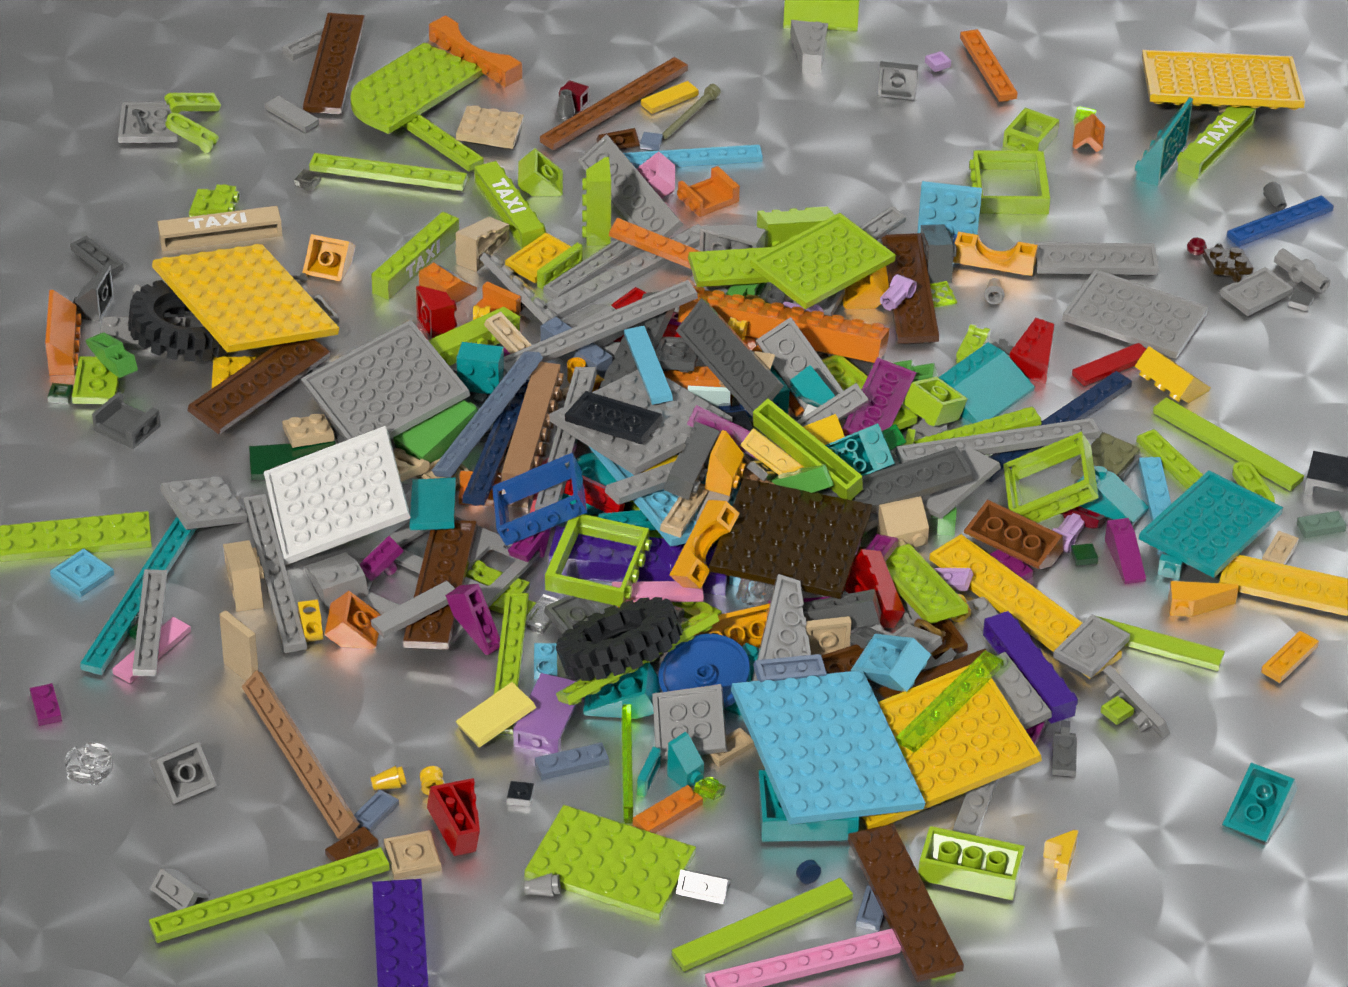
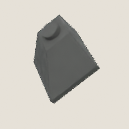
M106 264L82 288L79 295L74 298L73 303L77 305V314L81 313L82 319L100 322L114 298L111 264Z

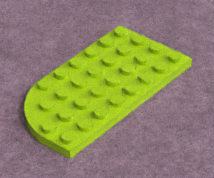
M422 43L359 81L351 92V109L355 116L363 123L390 134L483 75L482 69L475 63L463 60L428 43Z

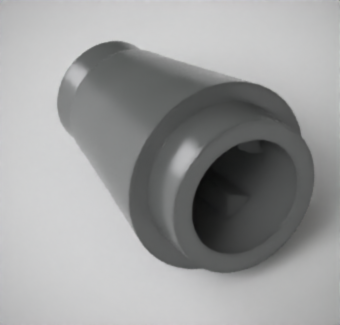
M568 89L560 91L556 109L558 116L562 119H570L575 113L572 92Z
M1274 181L1266 184L1263 188V195L1277 211L1285 209L1287 203L1282 186Z

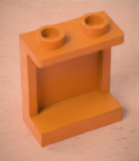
M719 166L711 168V178L688 186L684 181L678 182V198L699 217L739 202L740 186Z

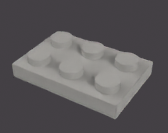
M1264 267L1242 278L1239 282L1236 281L1221 288L1220 296L1249 316L1292 295L1293 287Z
M1092 614L1054 650L1053 658L1092 678L1129 642L1130 634Z

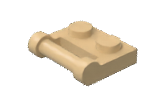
M396 448L393 451L401 482L426 473L430 468L429 461L419 460L410 456L400 448Z

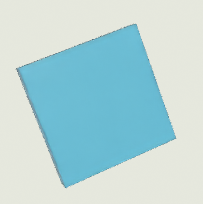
M82 549L50 570V575L73 593L82 597L112 577L114 569L87 550Z

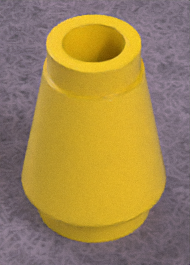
M395 765L370 777L374 791L398 789L407 784L402 766L396 768Z

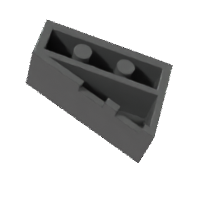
M945 224L921 225V237L925 259L928 261L927 270L930 284L952 283L953 257H956V245H953L950 231H947Z
M695 421L690 438L687 437L685 441L686 446L682 453H679L669 472L664 491L689 500L692 493L696 494L698 492L701 481H704L706 478L710 454L720 431Z

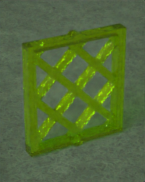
M947 281L930 284L931 289L936 290L934 294L932 293V298L941 299L939 302L933 301L934 307L957 304V300ZM947 287L948 291L942 290V288ZM939 292H941V293H944L945 295L942 297V296H939V295H937V294H938ZM949 295L952 297V300L947 299L946 297Z

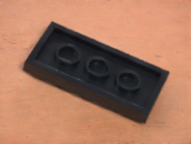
M585 391L565 413V421L642 445L662 422V414Z

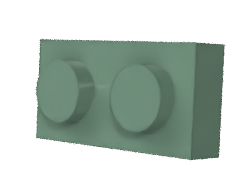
M1339 511L1303 516L1297 519V526L1304 538L1345 532L1347 526Z

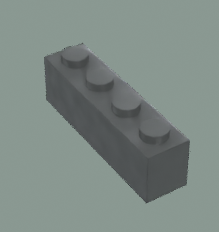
M875 589L842 595L841 599L830 597L803 602L802 606L806 621L850 616L851 630L859 627H873L876 624H880L881 610Z

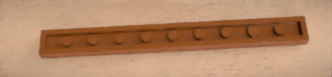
M676 57L671 58L540 136V143L554 151L687 72L688 64Z

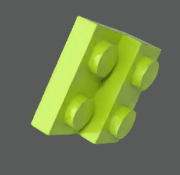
M217 184L215 190L198 189L189 211V217L235 211V203L239 202L240 193L236 190V186Z

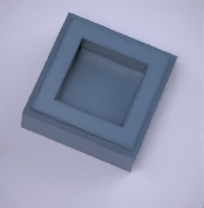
M644 132L640 142V149L659 151L663 134Z

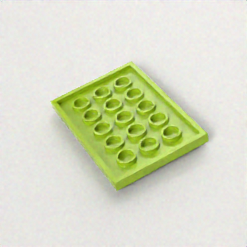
M838 213L751 259L750 267L804 309H807L894 262L896 255L843 214Z
M563 805L527 865L525 877L534 879L553 873V875H559L561 889L660 920L677 889L680 870L688 869L696 854V847Z

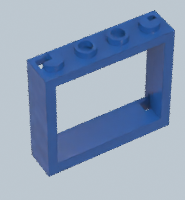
M573 453L492 486L496 529L506 546L587 513L582 471ZM572 479L574 495L510 521L509 504ZM504 489L506 493L502 495L499 491ZM576 500V503L571 505L570 502Z

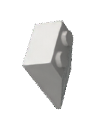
M750 225L701 226L699 251L765 247L766 230Z
M593 303L562 321L574 328L616 309L611 305ZM624 330L593 343L602 348L623 336Z
M346 552L304 566L326 610L330 609V604L347 591L352 592L358 598L369 595L364 572L358 562Z

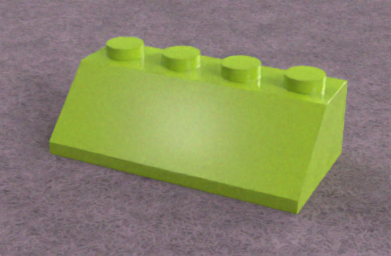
M785 0L783 28H791V20L828 23V30L858 31L859 0Z
M604 157L586 169V178H582V190H586V194H582V206H586V210H582V222H586V226H582V238H586L587 246H605L611 243V237L609 236L611 229V172L609 157Z
M930 826L920 857L918 874L924 882L1013 900L1025 846Z

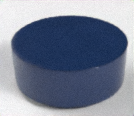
M814 860L802 862L796 870V876L803 884L815 882L821 874V867Z

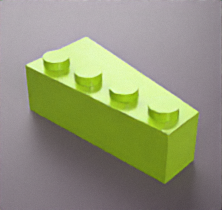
M828 206L805 208V210L792 208L789 211L775 209L772 212L759 210L757 211V228L766 230L765 247H775L835 214Z

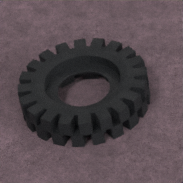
M163 280L154 281L153 286L146 284L140 288V291H136L130 301L128 331H131L130 336L134 341L138 340V345L142 348L147 349L151 347V353L158 356L167 351V358L177 360L179 354L184 357V361H195V355H198L201 361L212 360V354L217 358L226 355L225 349L204 326L181 327L164 320L165 313L184 314V312L191 311Z
M649 597L640 598L635 603L633 600L623 602L620 608H616L615 605L605 608V613L600 614L596 612L587 617L588 621L580 620L573 625V629H567L562 634V637L557 640L556 650L565 674L568 677H571L573 680L581 678V681H590L594 677H596V680L607 678L611 672H613L614 676L625 673L627 667H631L634 670L643 666L642 661L651 662L660 657L659 653H666L672 648V644H676L680 640L683 630L670 600L662 599V597H654L651 600Z

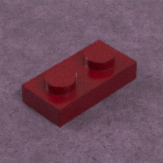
M1081 506L1061 513V515H1064V518L1073 513L1080 515L1081 519L1085 522L1084 526L1092 529L1104 524L1106 516Z

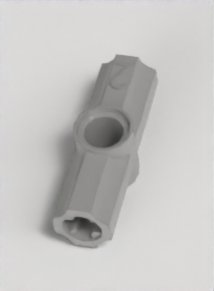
M1284 248L1279 250L1274 257V263L1285 269L1293 282H1303L1319 294L1324 293L1330 286L1331 280L1318 272L1311 260H1300Z

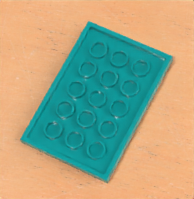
M1209 470L1139 533L1138 539L1167 555L1179 558L1185 564L1214 578L1282 515L1283 507Z

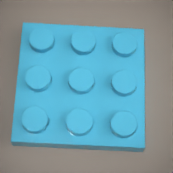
M922 181L917 233H921V225L945 224L947 231H950L951 238H953L954 234H958V231L978 235L982 188Z

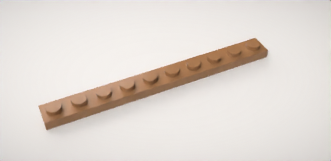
M255 670L241 686L336 837L340 840L345 838L357 828L359 822L263 673Z

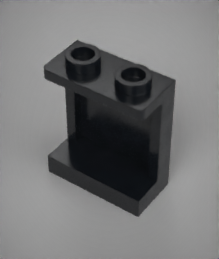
M1313 451L1304 494L1312 496L1314 486L1348 493V457Z

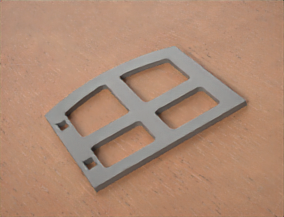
M455 516V520H464ZM408 522L389 536L402 548L430 530L411 531ZM477 525L468 570L476 560H480L489 550H495L511 557L508 549H506L507 546L499 534ZM404 550L393 562L420 574L423 558ZM536 551L529 562L514 558L516 561L489 586L467 577L465 578L464 585L479 583L489 607L540 557V552ZM365 576L369 595L360 598L362 601L381 615L399 606L397 603L370 592L369 589L373 581L371 582ZM457 620L455 621L450 645L465 631Z

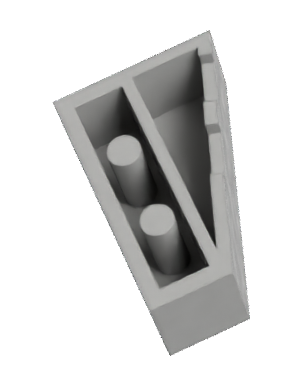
M791 20L790 40L793 42L794 51L797 53V60L803 73L821 74L827 45L828 23Z

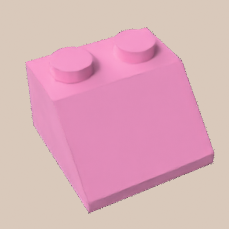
M659 151L637 168L661 198L670 195L674 191L675 164Z

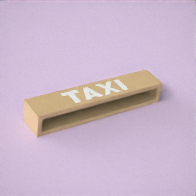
M278 206L157 221L162 252L282 236Z

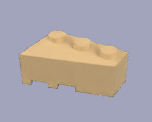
M487 217L457 231L456 264L475 272L485 265L480 260L483 253L492 256L510 240L509 224L492 217Z
M250 540L223 544L228 578L234 589L232 590L233 598L235 597L236 612L263 608L260 579H264V574L259 556L257 557L256 547L252 548Z

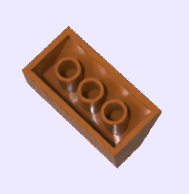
M988 499L964 529L965 534L1037 569L1053 566L1064 551L1063 535Z

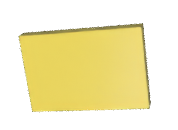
M511 682L455 722L478 747H481L533 711L536 706L528 696Z

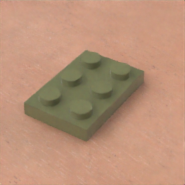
M1104 432L1091 444L1094 466L1105 467L1117 476L1122 475L1134 461L1135 455L1140 453L1139 447ZM1081 457L1071 467V473L1079 477L1084 475Z

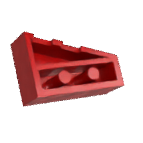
M1036 317L1012 348L1009 357L1027 378L1046 384L1054 324Z
M861 549L853 563L845 591L851 594L875 589L881 610L880 624L883 628H895L905 610L881 551Z
M474 778L430 786L427 809L453 856L476 852L480 826L478 810L476 808Z

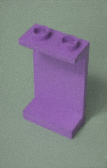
M544 673L540 674L529 697L534 702L536 708L517 721L513 729L514 746L545 754L561 751V736L576 704L568 705L559 702L556 693L576 681Z

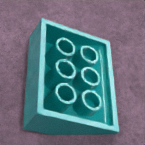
M1189 97L1165 125L1163 130H1159L1157 138L1152 140L1149 149L1144 151L1142 159L1137 161L1135 165V171L1137 172L1136 180L1158 187L1175 163L1179 153L1187 145L1193 98Z
M989 342L938 377L968 399L960 417L972 424L999 416L1035 389V386L1003 350Z
M759 770L762 842L848 840L849 833L858 832L859 817L789 825L766 770Z

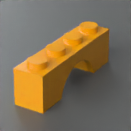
M958 231L954 244L956 245V257H953V263L1021 275H1033L1038 245L1017 242L1010 250L995 251L986 247L978 235Z
M708 500L669 576L682 587L701 589L709 574V568L706 565V555L709 548L720 536L731 531L740 513L727 501Z

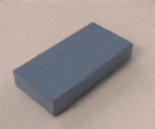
M379 790L354 814L359 822L357 827H365L371 833L399 806V799Z
M867 885L856 919V927L880 931L884 914L871 887Z

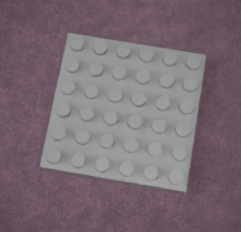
M412 320L301 378L304 387L345 440L386 426L391 439L470 396L468 388Z
M638 370L592 393L662 414V422L642 445L566 422L565 413L575 402L549 414L551 423L633 475H637L684 450L686 446L685 441L687 437L690 438L693 427L687 425V422L696 404L731 422L732 417L667 377L665 378L671 390L673 401L652 405Z

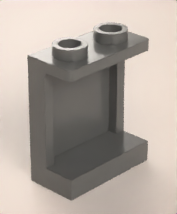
M120 392L111 397L92 414L94 431L131 449H135L161 427L158 409L152 407L145 413L126 404L123 400V394Z

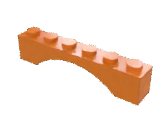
M445 15L429 24V39L463 60L475 63L482 69L483 74L505 88L522 79V63L510 55L488 52L472 45L462 36L458 23Z

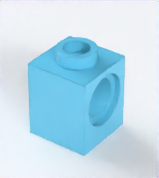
M534 643V679H538L541 673L557 676L556 643Z

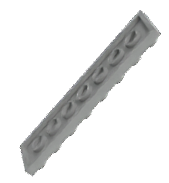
M607 134L578 160L586 170L604 157H609L611 201L628 222L667 238L683 225Z

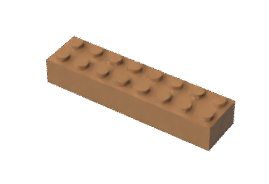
M540 362L538 367L531 373L501 472L502 482L541 466L544 461L543 457L547 456V443L551 442V429L555 428V424L550 422L549 414L560 409L559 402L563 401L564 390L560 389L564 374L560 373V364ZM534 494L508 506L528 508L530 500L534 498Z

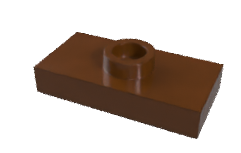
M362 827L326 848L325 855L332 862L376 848L379 846L378 839L365 827Z

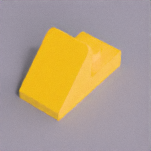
M1078 830L1066 832L1045 842L1043 857L1055 860L1054 868L1058 869L1057 879L1067 880L1076 850Z

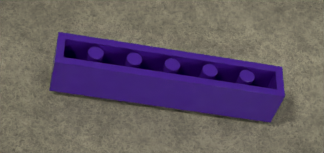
M1009 611L985 618L983 636L998 655L1006 652L1048 706L1052 717L1047 719L1050 724L1075 716L1076 705L1078 704L1077 696L1066 686L1064 679L1059 677L1053 665L1045 659L1041 649L1036 647L1031 641L1030 635L1024 632L1019 621L1016 618L1014 619Z

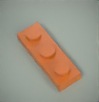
M686 785L634 816L633 825L636 828L655 834L702 806L703 798L689 785Z

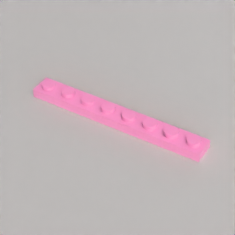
M887 929L705 974V982L707 987H764L898 954L901 951V946L893 929Z

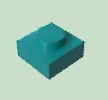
M1161 554L1158 575L1179 580L1183 561L1177 557Z

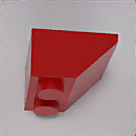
M420 285L416 286L417 320L429 339L457 327V320L455 318L457 306L447 292Z

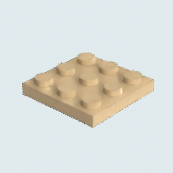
M476 105L467 106L456 132V140L513 149L523 124L524 115L517 112L499 111L494 108H480Z

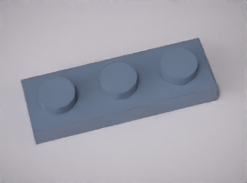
M821 654L755 660L753 664L757 680L760 682L765 680L780 681L787 678L800 679L807 678L808 676H826Z
M602 742L535 757V766L541 780L609 765V757Z

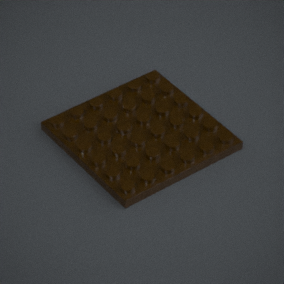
M743 478L732 506L740 514L731 531L720 537L709 565V572L775 585L776 578L780 574L799 580L801 591L841 599L872 512V504Z

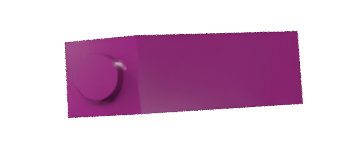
M1129 518L1108 520L1105 542L1124 584L1146 582L1136 534Z
M479 583L460 585L445 595L453 616L485 655L491 654L500 647V636Z

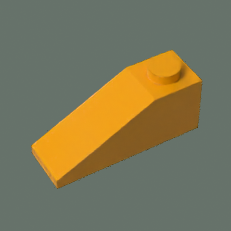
M1171 581L1168 596L1169 615L1193 617L1236 604L1238 584Z

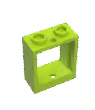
M1024 108L1004 130L1003 147L1014 151H1045L1058 136L1060 120ZM1024 126H1028L1043 133L1039 137H1035L1020 130Z

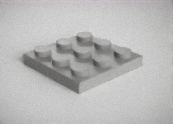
M122 102L118 142L127 144L177 142L178 135L170 131L165 125L168 115L172 113L169 108L170 105L166 102ZM134 109L140 110L139 116L143 126L147 128L145 134L139 131L140 126L136 116L132 115V110Z
M221 476L161 483V493L186 530L244 523L247 520L248 515Z
M721 684L652 694L655 744L657 748H661V760H668V743L684 732L689 734L700 755L727 752L723 688Z

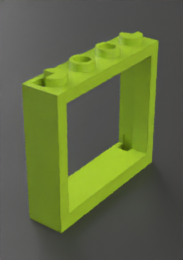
M973 150V159L969 161L972 187L982 188L980 170H1035L1038 196H983L982 191L980 214H1049L1050 192L1044 151Z
M1082 431L1003 464L1009 510L1036 523L1099 498L1091 445ZM1081 454L1084 480L1022 505L1020 479Z
M585 514L568 520L545 573V590L620 607L623 602H626V599L631 598L632 584L637 583L639 567H643L645 563V552L650 551L652 540H649V528ZM578 534L637 546L620 588L561 575Z

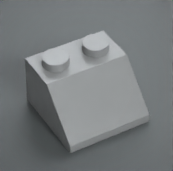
M200 742L191 743L149 761L158 784L172 804L217 786Z

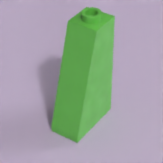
M461 400L393 437L395 447L404 450L406 454L419 460L424 459L432 463L445 454L477 413L478 409L473 403Z

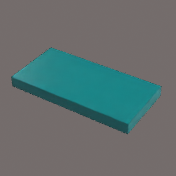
M456 477L412 479L411 518L409 522L411 531L454 528Z

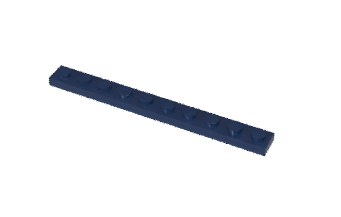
M1115 371L1041 421V425L1085 419L1131 388L1132 380ZM1044 446L992 454L989 457L999 462L1001 468L987 480L992 482L1003 475V464Z
M526 379V383L519 388L515 397L509 401L503 412L497 417L464 491L463 503L473 506L485 505L508 452L528 387V379Z

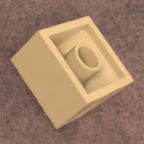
M921 496L879 505L877 534L898 538V546L910 544L914 548L928 544L929 526Z

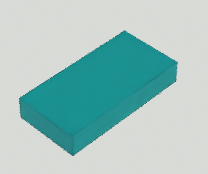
M652 747L637 778L638 796L645 797L656 777L661 766V748Z

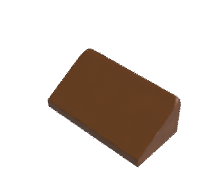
M635 128L600 134L596 139L599 142L607 134L620 150L640 147Z

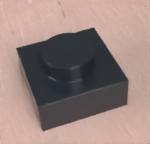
M511 781L507 795V805L530 807L534 793V783Z

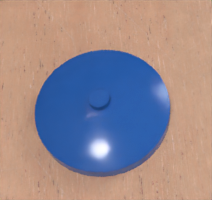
M701 634L694 636L690 641L679 643L674 650L666 654L660 665L658 678L662 692L721 684L725 709L736 702L731 692L732 683L750 682L751 666L745 650L735 640L718 634Z

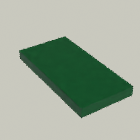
M334 440L292 448L290 443L249 446L251 480H265L264 471L336 445V442Z

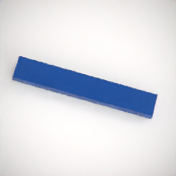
M1321 195L1228 230L1226 236L1240 247L1332 212L1334 205Z

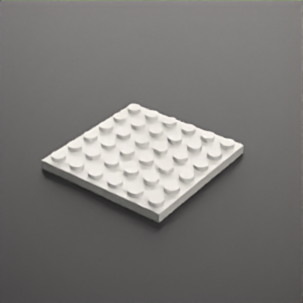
M386 426L264 471L282 557L286 565L411 518Z

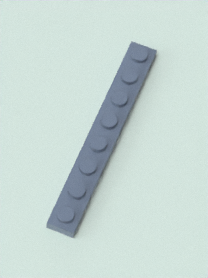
M523 352L431 470L436 477H451L456 473L460 464L468 457L471 450L480 442L485 432L491 428L492 423L503 412L509 401L515 397L519 388L526 383V379L538 367V364L543 359L540 352Z

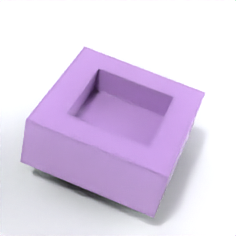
M942 51L925 56V63L934 72L951 67V60Z

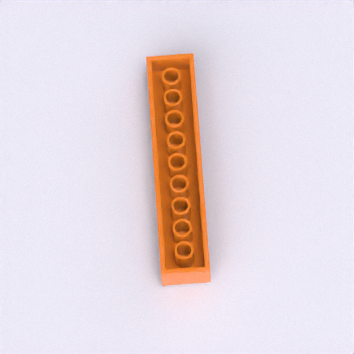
M694 286V289L697 292L698 298L679 306L677 322L681 323L702 298L712 306L727 324L731 317L736 318L740 322L742 320L748 321L746 333L748 337L758 339L791 317L815 351L875 363L877 357L881 359L887 350L890 328H886L880 323L867 324L860 319L847 320L841 315L828 316L824 315L821 311L809 312L804 311L802 307H784L782 303L774 302L770 304L758 298L750 300L744 298L743 295L734 294L731 296L726 295L725 292L720 290L707 291L704 287Z

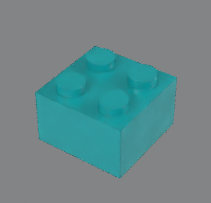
M469 342L461 343L457 355V376L468 388L469 392L491 394L504 378V347Z

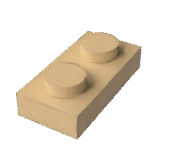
M1278 531L1264 553L1262 560L1286 565L1298 545L1299 538Z

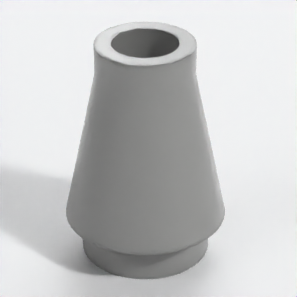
M997 278L989 280L984 292V297L990 304H998L1004 298V291L1000 280Z
M549 873L524 881L525 894L555 897L556 894H561L559 875Z

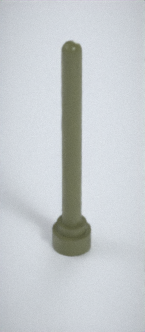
M716 84L707 86L704 90V95L662 133L663 139H668L708 101L716 100L721 95L720 88Z

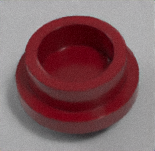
M1192 238L1187 244L1188 252L1196 256L1203 254L1204 249H1207L1206 242L1202 238Z

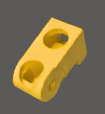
M318 599L298 602V614L306 642L323 640L322 619ZM307 607L315 608L313 612H303Z

